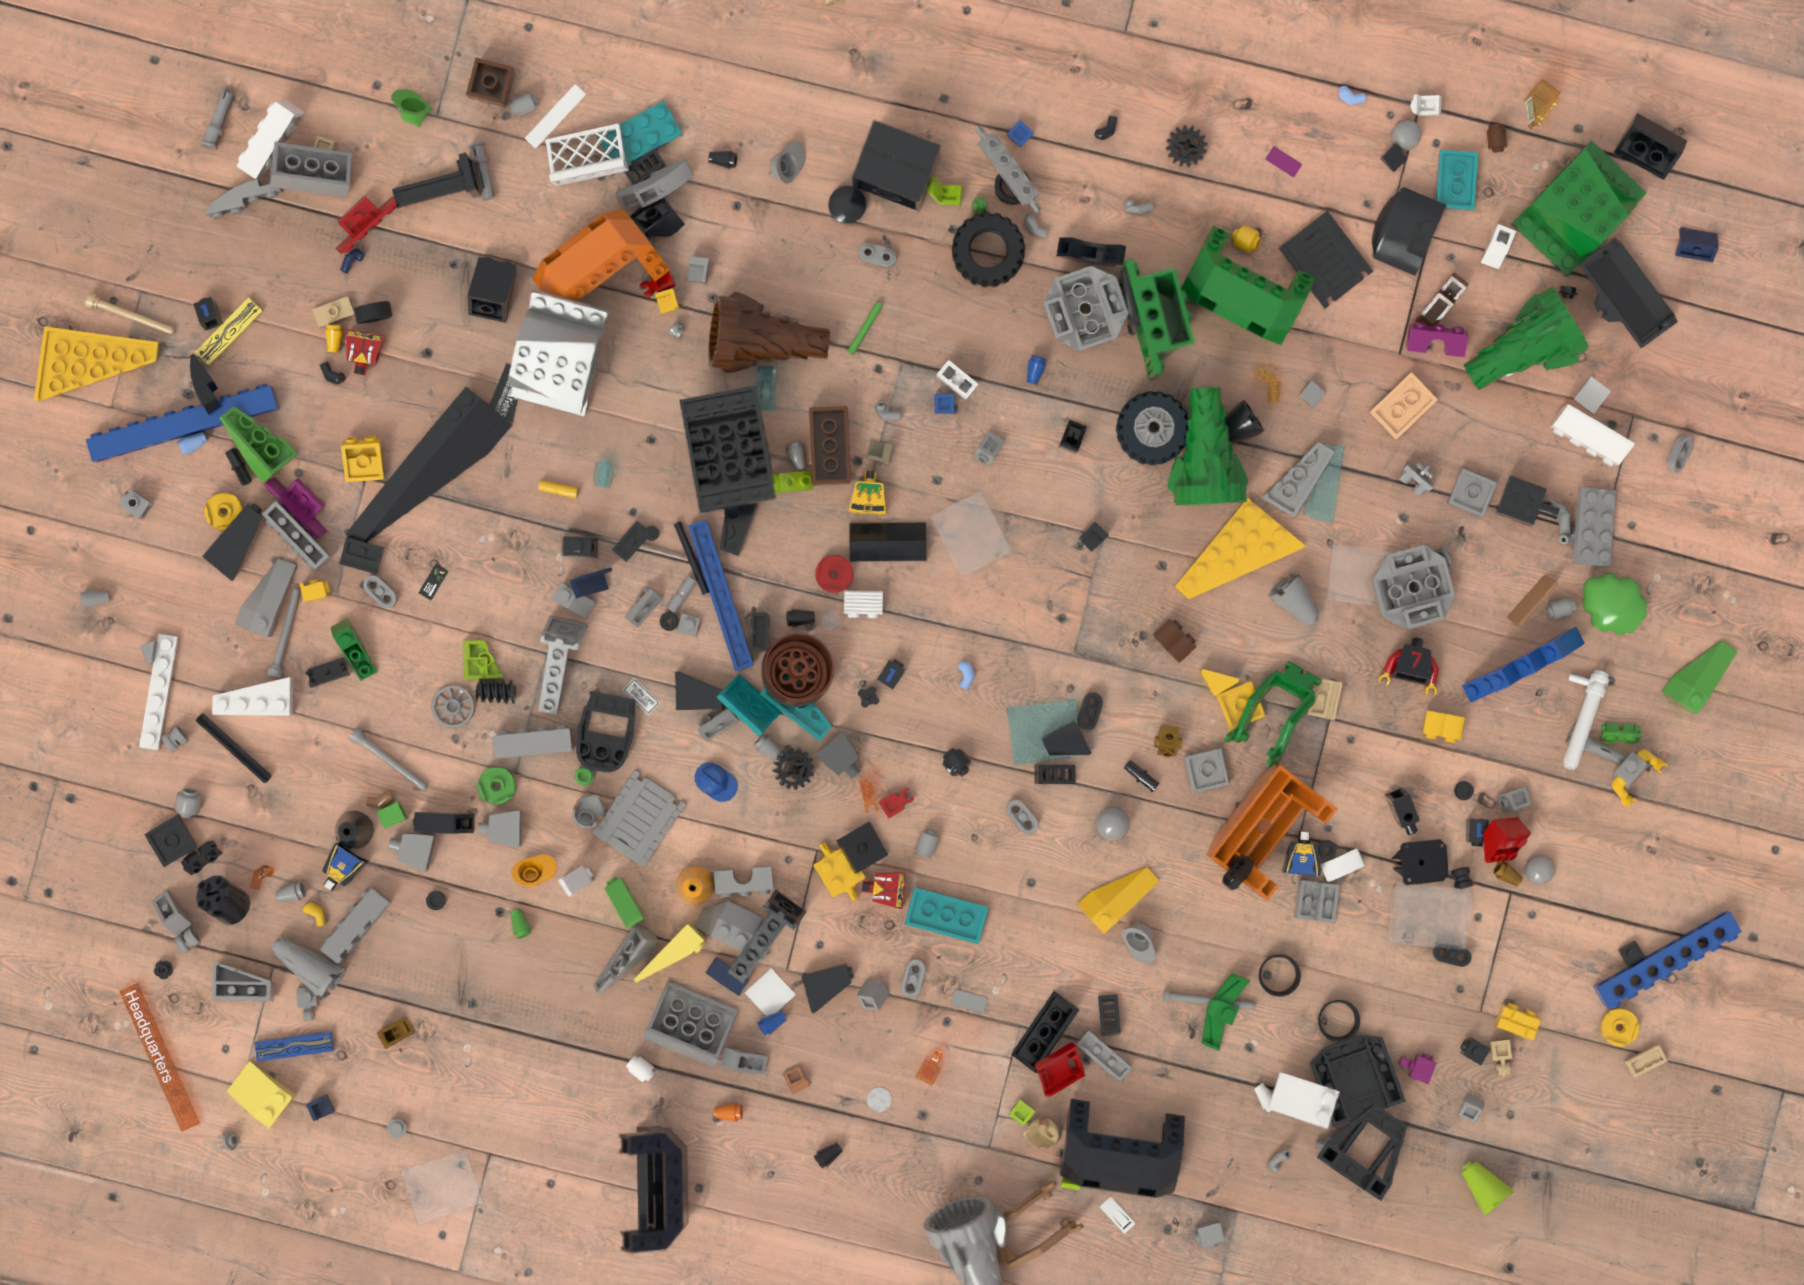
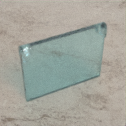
M1075 699L1007 708L1006 713L1008 714L1014 765L1083 756L1049 755L1041 740L1042 737L1074 721L1078 725L1077 702Z

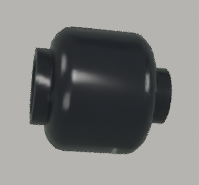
M952 748L943 756L942 765L951 776L956 777L960 775L963 777L970 771L968 767L971 764V760L963 750Z

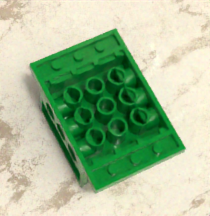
M1591 140L1511 225L1567 277L1608 238L1647 193Z
M1133 259L1124 261L1120 272L1122 274L1123 271L1127 270L1136 314L1139 315L1140 326L1136 333L1148 378L1151 381L1157 379L1164 368L1163 357L1170 356L1177 349L1195 343L1190 326L1192 316L1190 310H1186V293L1181 291L1175 268L1137 278L1138 274H1140L1138 264L1134 263Z

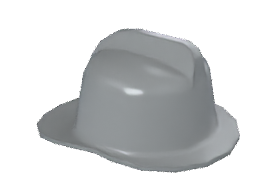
M798 142L787 144L781 153L771 159L769 175L780 179L784 183H791L805 163L803 146Z
M1138 920L1131 927L1125 928L1122 931V937L1127 948L1137 961L1151 963L1155 960L1156 951L1152 943L1153 932L1148 926L1144 925L1141 920Z

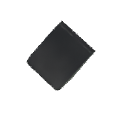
M1395 144L1380 160L1394 173L1407 160V157Z

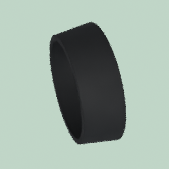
M1278 954L1267 958L1259 970V981L1262 988L1270 995L1277 997L1287 996L1294 992L1301 980V971L1298 964L1287 955ZM1275 957H1282L1290 961L1296 973L1292 986L1281 992L1268 989L1261 978L1264 964Z
M1333 1000L1324 1005L1319 1013V1029L1331 1041H1347L1359 1030V1012L1348 1001ZM1335 1002L1344 1003L1349 1006L1355 1017L1352 1030L1341 1037L1327 1034L1320 1022L1321 1013L1324 1008Z

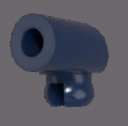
M354 249L345 255L340 271L349 273L352 263L355 260L362 261L365 253L360 251V249Z

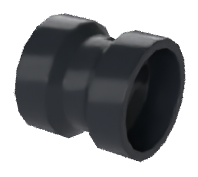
M1469 867L1450 871L1451 876L1455 880V890L1474 886L1473 880L1469 876Z

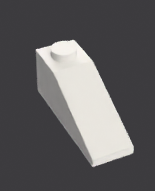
M583 865L561 878L559 882L569 897L592 883L594 875L589 867L585 868Z

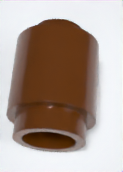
M1504 124L1488 125V149L1492 150L1493 153L1503 152L1504 148H1507V135Z

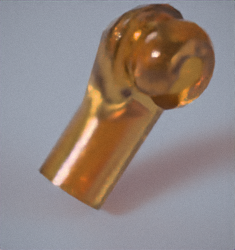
M263 865L256 869L253 873L250 887L259 889L262 879L267 876L272 877L274 869L268 865Z

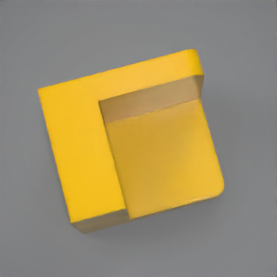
M673 288L655 294L662 315L680 309Z

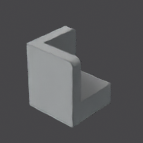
M690 256L688 281L706 284L710 260Z
M871 979L865 981L857 994L863 1009L877 1011L880 1010L889 996L883 981Z

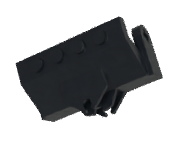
M1617 238L1579 264L1599 291L1594 302L1597 312L1602 309L1604 313L1601 317L1607 322H1622L1640 348L1646 346L1678 322L1675 314Z

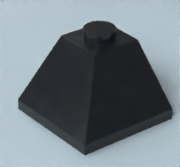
M664 198L643 208L641 206L630 215V218L645 236L670 237L685 225Z

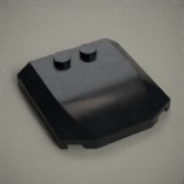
M1368 1035L1352 1037L1347 1041L1324 1047L1310 1062L1317 1084L1339 1091L1330 1120L1333 1127L1354 1120L1373 1104L1385 1109L1406 1101L1383 1037Z

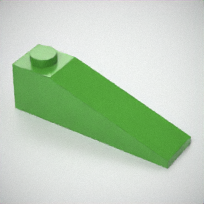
M233 406L220 416V420L249 467L263 483L273 477L298 455L285 439L270 433L268 428L265 426L261 427L254 422L253 418Z
M1723 641L1718 642L1695 661L1673 675L1661 692L1690 713L1698 714L1716 688L1737 651Z

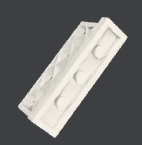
M620 124L545 140L551 172L549 174L550 182L555 186L629 171L628 163L625 159ZM616 130L617 136L613 142L605 138L609 131ZM596 134L600 138L592 146L587 140L591 135ZM578 138L582 142L576 150L568 146L572 139ZM603 140L611 144L605 153L597 149ZM559 142L563 147L556 154L552 151L551 144ZM584 144L592 148L587 157L579 153ZM615 147L619 150L620 157L612 159L608 155ZM566 148L574 152L568 161L561 157ZM595 151L603 155L599 162L593 163L590 161ZM577 155L585 159L581 166L575 167L571 164ZM559 159L566 163L562 170L555 171V164Z

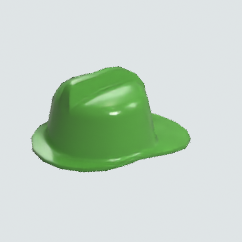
M399 89L391 95L393 103L400 109L401 118L405 122L413 123L417 127L421 126L426 115L430 113L431 106L411 90Z

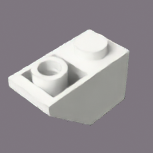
M1499 224L1496 225L1481 263L1499 270L1516 231Z

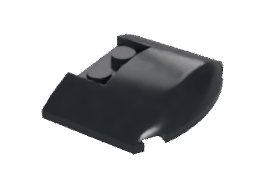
M1403 187L1400 189L1401 191L1387 201L1376 220L1371 242L1374 253L1372 258L1415 276L1441 220L1446 204Z

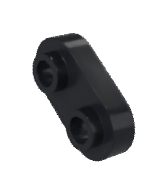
M1090 692L1083 698L1077 722L1084 730H1091L1097 725L1103 704L1102 697L1098 693ZM1091 698L1095 700L1094 705L1089 704ZM1085 717H1089L1090 722L1088 724L1084 723Z
M1447 943L1435 945L1432 951L1434 959L1438 962L1458 967L1467 966L1472 958L1468 949ZM1440 949L1445 951L1444 956L1439 955ZM1460 953L1464 956L1462 961H1459L1457 958Z

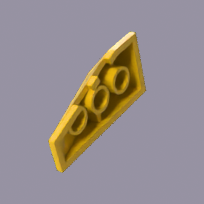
M1145 867L1092 890L1077 904L1095 925L1105 933L1138 903L1159 880Z

